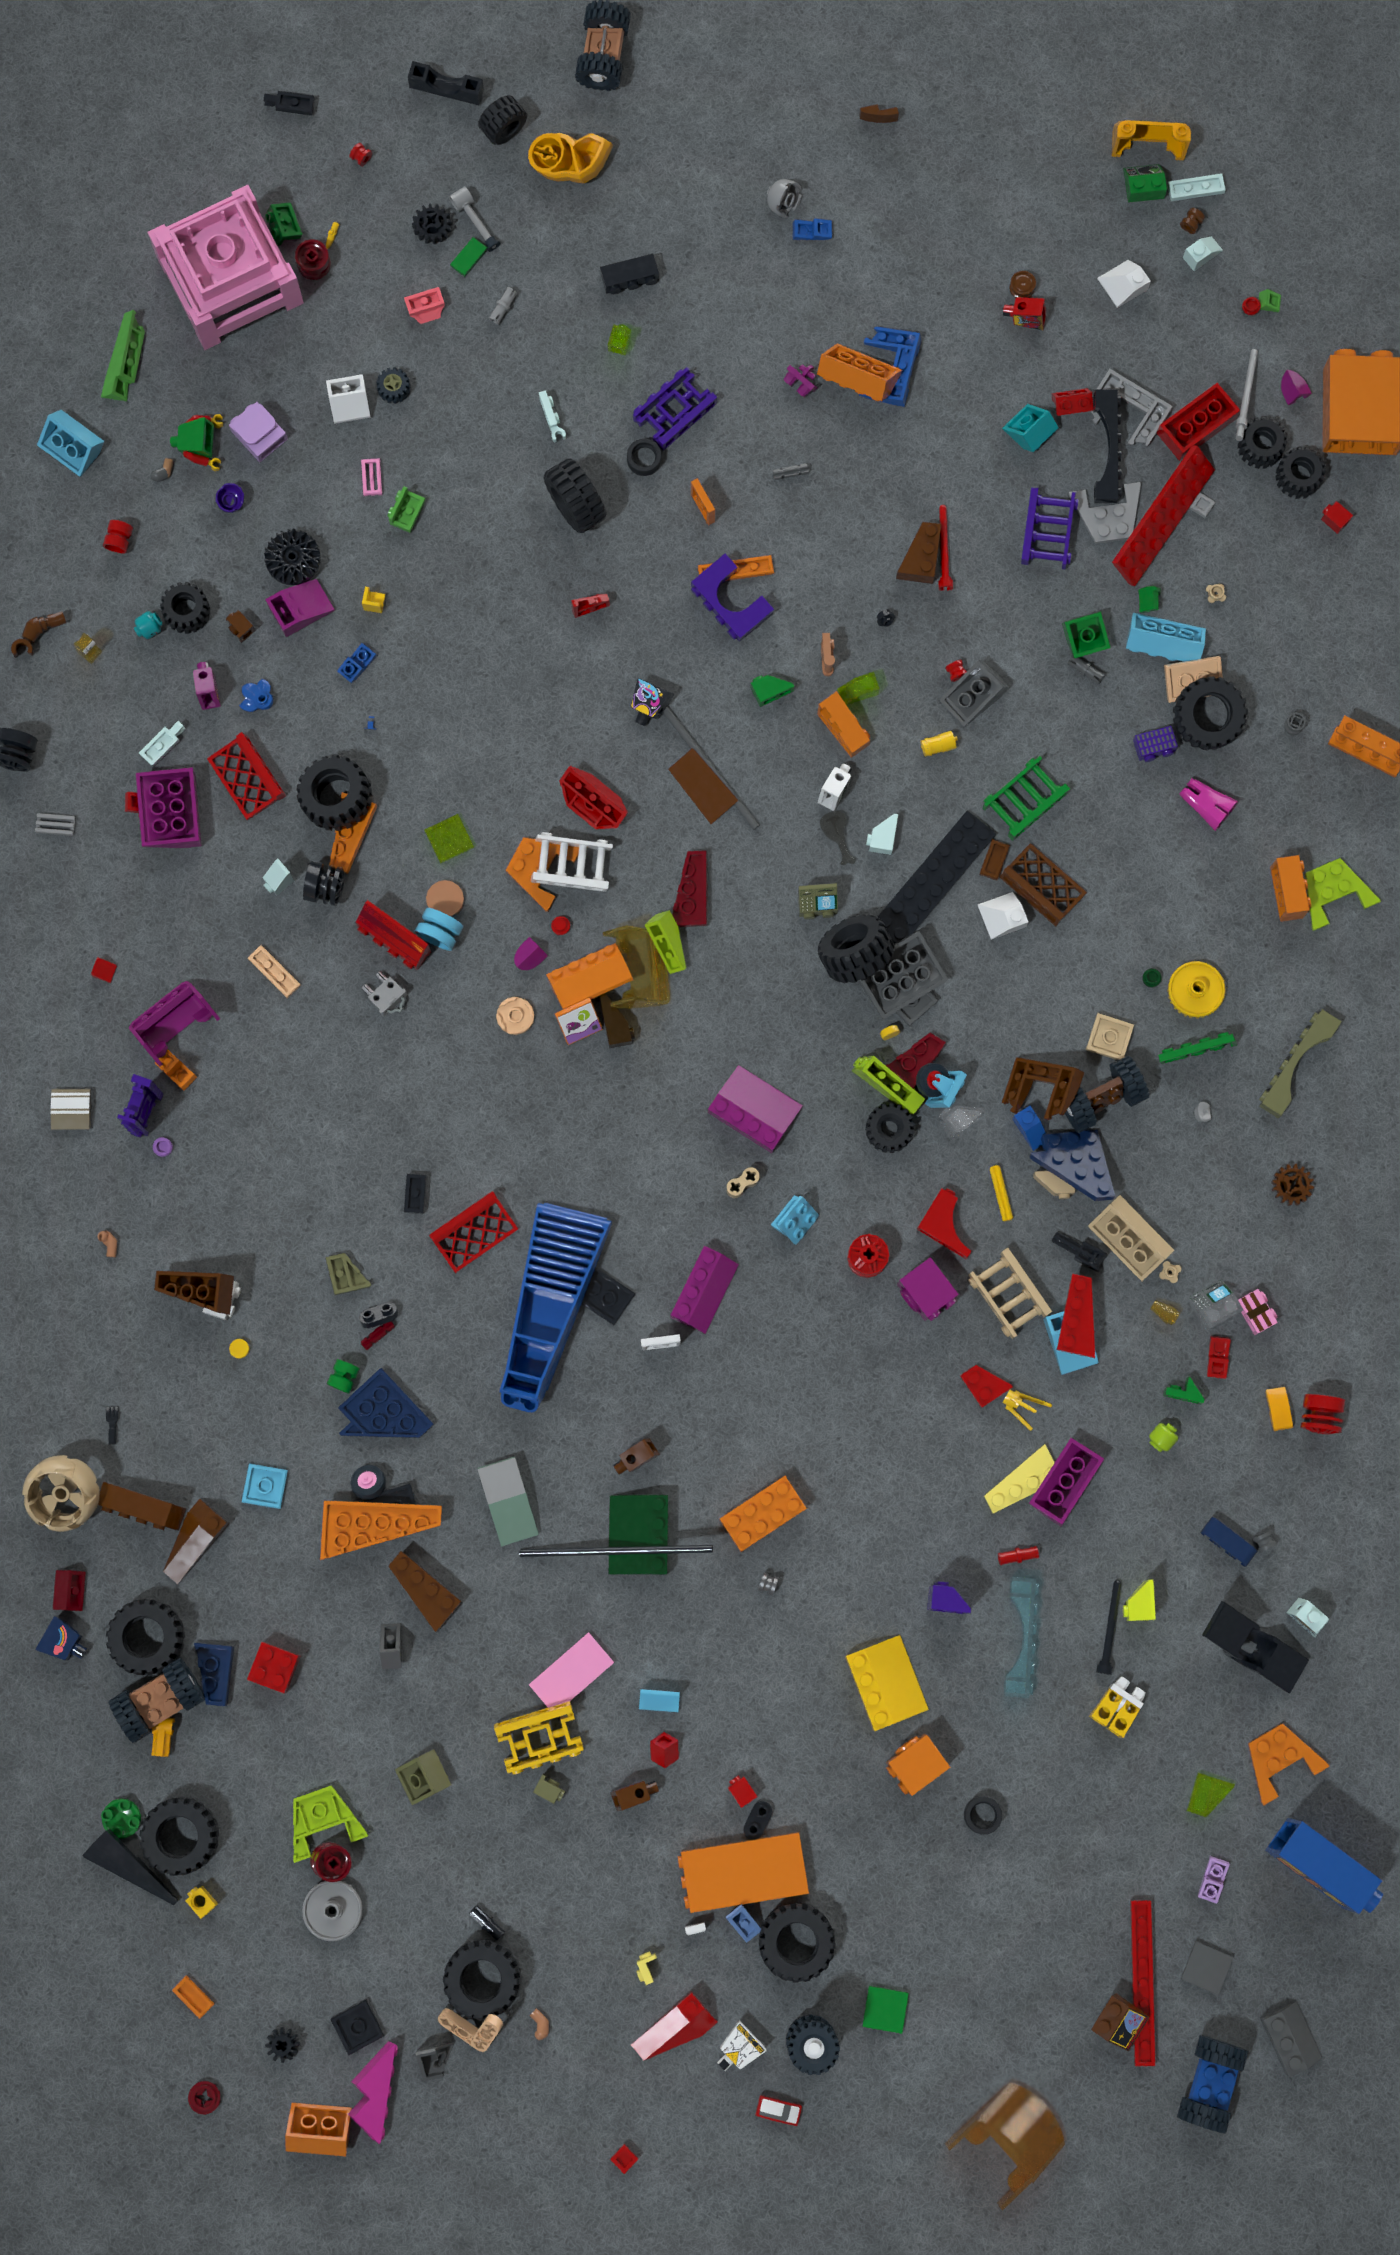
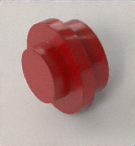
M1255 297L1245 299L1242 304V310L1247 315H1255L1261 308L1260 301Z
M563 916L556 917L551 923L552 931L557 935L567 934L570 930L569 920Z

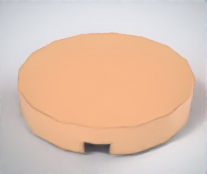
M511 997L500 1004L496 1018L498 1025L503 1031L508 1034L518 1035L530 1029L534 1022L533 1007L525 999Z

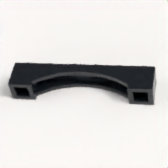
M1095 389L1093 393V413H1097L1101 418L1108 440L1107 465L1101 480L1096 481L1094 484V503H1117L1122 495V488L1118 487V480H1121L1122 474L1121 469H1118V462H1121V450H1118V443H1121V432H1118V425L1121 424V414H1118V407L1121 405V395H1118V389Z

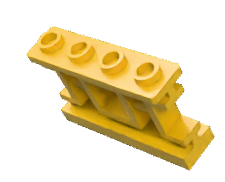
M570 1701L494 1724L498 1742L508 1740L513 1756L504 1759L507 1773L518 1774L523 1772L524 1768L531 1767L534 1769L541 1767L542 1763L547 1761L554 1763L562 1760L561 1757L567 1755L574 1757L581 1754L580 1751L584 1750L581 1737L570 1738L566 1725L567 1721L575 1719ZM562 1716L560 1720L563 1728L552 1731L549 1721L546 1720ZM523 1728L524 1740L513 1742L510 1731ZM546 1728L551 1745L532 1750L528 1733ZM565 1736L569 1747L557 1750L554 1739ZM527 1747L529 1756L533 1758L517 1762L519 1759L516 1750Z

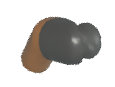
M165 458L163 468L152 471L151 479L160 482L169 478L174 461Z

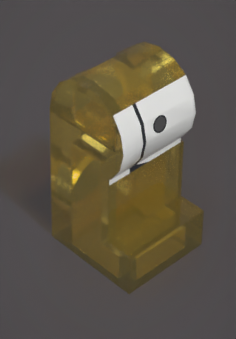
M82 633L79 641L73 643L77 653L90 664L102 653L96 643L85 633Z

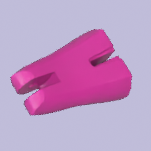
M1193 778L1187 783L1190 789L1184 787L1179 793L1215 831L1238 803L1233 798Z

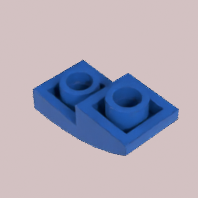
M361 643L351 657L348 656L337 672L353 683L378 655Z

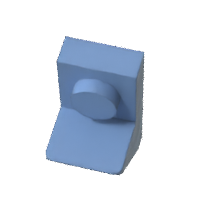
M742 1904L726 1916V1919L746 1943L761 1931L760 1926Z

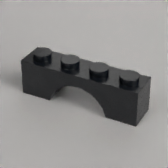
M412 61L408 74L409 88L479 106L484 91L483 79L466 74L461 78L447 77L436 72L430 65Z

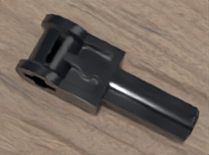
M1058 1232L1052 1238L1054 1244L1075 1254L1074 1260L1096 1272L1100 1271L1099 1267L1103 1259L1108 1256L1104 1251L1085 1241L1080 1245Z

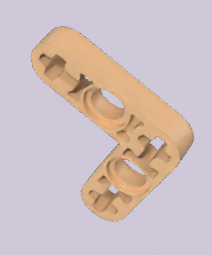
M447 2008L443 2009L438 2016V2022L443 2027L481 2052H485L503 2026L502 2020L493 2014H489L479 2029Z

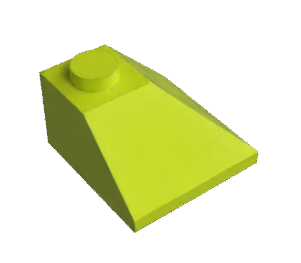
M1153 1580L1144 1581L1126 1600V1605H1123V1617H1127V1621L1156 1620Z

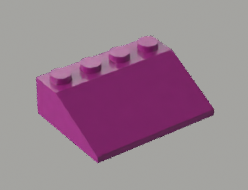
M193 767L136 773L142 847H201L196 776Z
M738 1065L709 1106L708 1113L765 1150L773 1153L803 1106Z

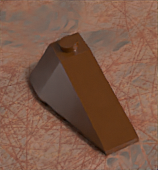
M201 1499L187 1513L163 1570L177 1584L181 1582L229 1525L225 1519Z

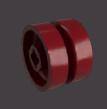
M314 239L306 240L299 244L295 251V259L300 274L310 280L323 278L329 272L331 266L326 246Z
M322 1843L312 1852L310 1859L311 1868L318 1877L327 1882L341 1881L348 1875L351 1869L350 1854L336 1843Z

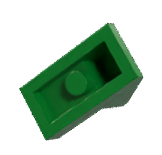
M1190 1376L1186 1378L1184 1391L1181 1390L1182 1387L1170 1385V1388L1166 1387L1164 1389L1163 1396L1200 1405L1205 1400Z

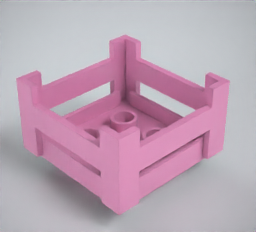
M249 185L231 192V197L167 227L163 224L148 231L156 257L172 284L204 350L221 343L219 337L285 306L286 310L289 311L304 304L297 277L289 262H285L259 212L257 201ZM280 288V294L217 324L214 323L213 319Z

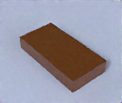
M992 839L979 875L997 881L1010 845Z

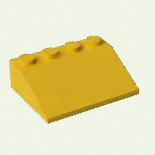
M900 1635L845 1656L873 1731L929 1710Z

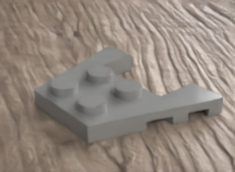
M1140 482L1123 485L1126 503L1092 508L1088 507L1086 490L1072 491L1076 492L1075 499H1078L1077 512L1095 544L1127 540L1134 529ZM1069 492V494H1068L1070 500H1071L1072 492Z

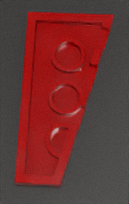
M1072 1274L1056 1350L1095 1359L1092 1278Z

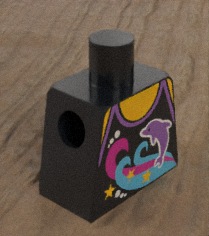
M638 678L631 703V708L639 711L635 722L645 726L649 716L659 719L672 700L674 693Z

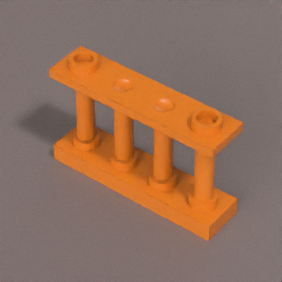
M1344 715L1340 725L1335 728L1328 744L1395 778L1400 770V743Z

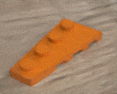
M342 792L341 801L345 799L347 793ZM371 802V806H367L368 812L365 816L362 815L360 817V822L356 823L355 821L352 823V827L348 829L345 826L342 827L343 830L341 831L335 830V842H333L330 865H333L335 870L339 866L344 868V873H349L376 811L377 805Z

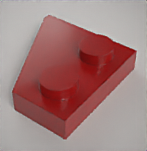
M597 594L571 600L572 612L575 618L610 606L607 594Z
M977 1365L960 1375L981 1408L1013 1387L1008 1382Z

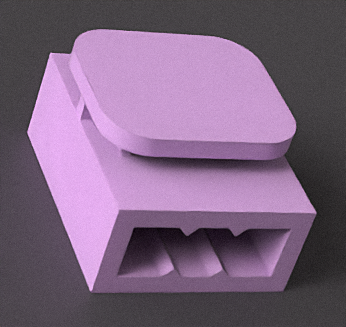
M258 402L247 406L245 411L239 416L234 417L229 424L231 432L259 462L288 440L285 431Z

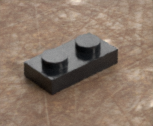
M407 1174L404 1213L424 1214L426 1175Z

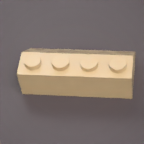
M1121 1195L1088 1225L1141 1281L1174 1251Z

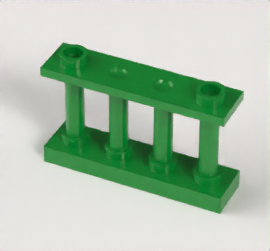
M1041 756L1037 759L1032 758L1029 760L1023 771L995 795L990 794L983 801L984 811L991 806L1009 826L1008 837L1012 841L1070 791L1066 783L1061 787L1057 786L1038 766L1042 761ZM1033 771L1051 790L1052 795L1047 799L1043 798L1024 777ZM1018 782L1037 802L1038 807L1035 810H1029L1010 790ZM1004 794L1023 814L1024 819L1020 823L1015 822L996 802Z

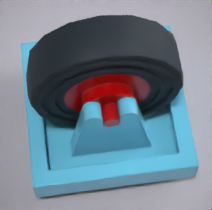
M928 1063L918 1071L916 1085L918 1090L928 1097L925 1103L930 1108H949L955 1102V1096L963 1087L967 1075L962 1071H947L944 1066L937 1063Z

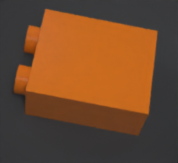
M1352 349L1335 351L1334 355L1329 356L1323 368V452L1397 455L1400 450V357H1393V353L1387 350L1375 351L1371 353V356H1356V351Z

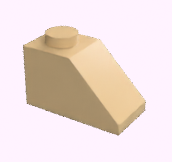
M1036 1171L1033 1174V1178L1053 1196H1059V1199H1069L1070 1195L1075 1193L1074 1187L1049 1171Z

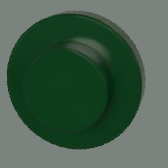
M1153 968L1146 970L1142 976L1143 983L1150 988L1158 986L1162 979L1160 972Z

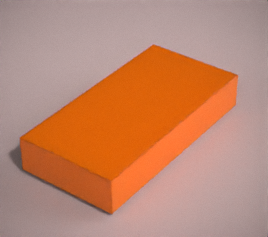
M187 1975L172 1989L199 2019L214 2005V2002Z

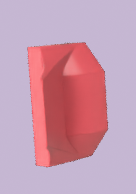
M439 287L404 297L410 317L415 318L420 324L441 317L445 303Z

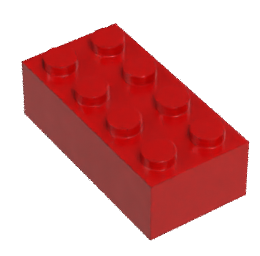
M1216 383L1160 424L1156 434L1176 458L1181 461L1192 445L1201 446L1235 421L1240 413V409L1222 387Z

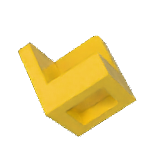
M365 586L362 600L363 610L382 613L385 594L371 592L370 588Z

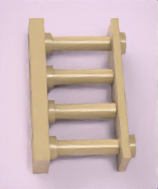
M1007 1248L1000 1253L1002 1257L999 1262L978 1276L972 1271L968 1275L970 1277L968 1281L973 1289L977 1288L995 1313L1003 1325L1001 1329L1006 1337L1010 1336L1013 1339L1017 1336L1014 1330L1037 1315H1042L1045 1318L1052 1310L1012 1252ZM1009 1267L1013 1272L1011 1277L987 1292L981 1282L1002 1268ZM1020 1283L1024 1288L1022 1293L998 1308L992 1298L1013 1284ZM1031 1299L1035 1304L1033 1309L1009 1324L1003 1314L1024 1300Z

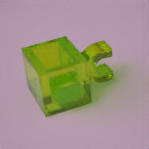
M613 324L608 341V351L626 356L631 339V329L623 324Z

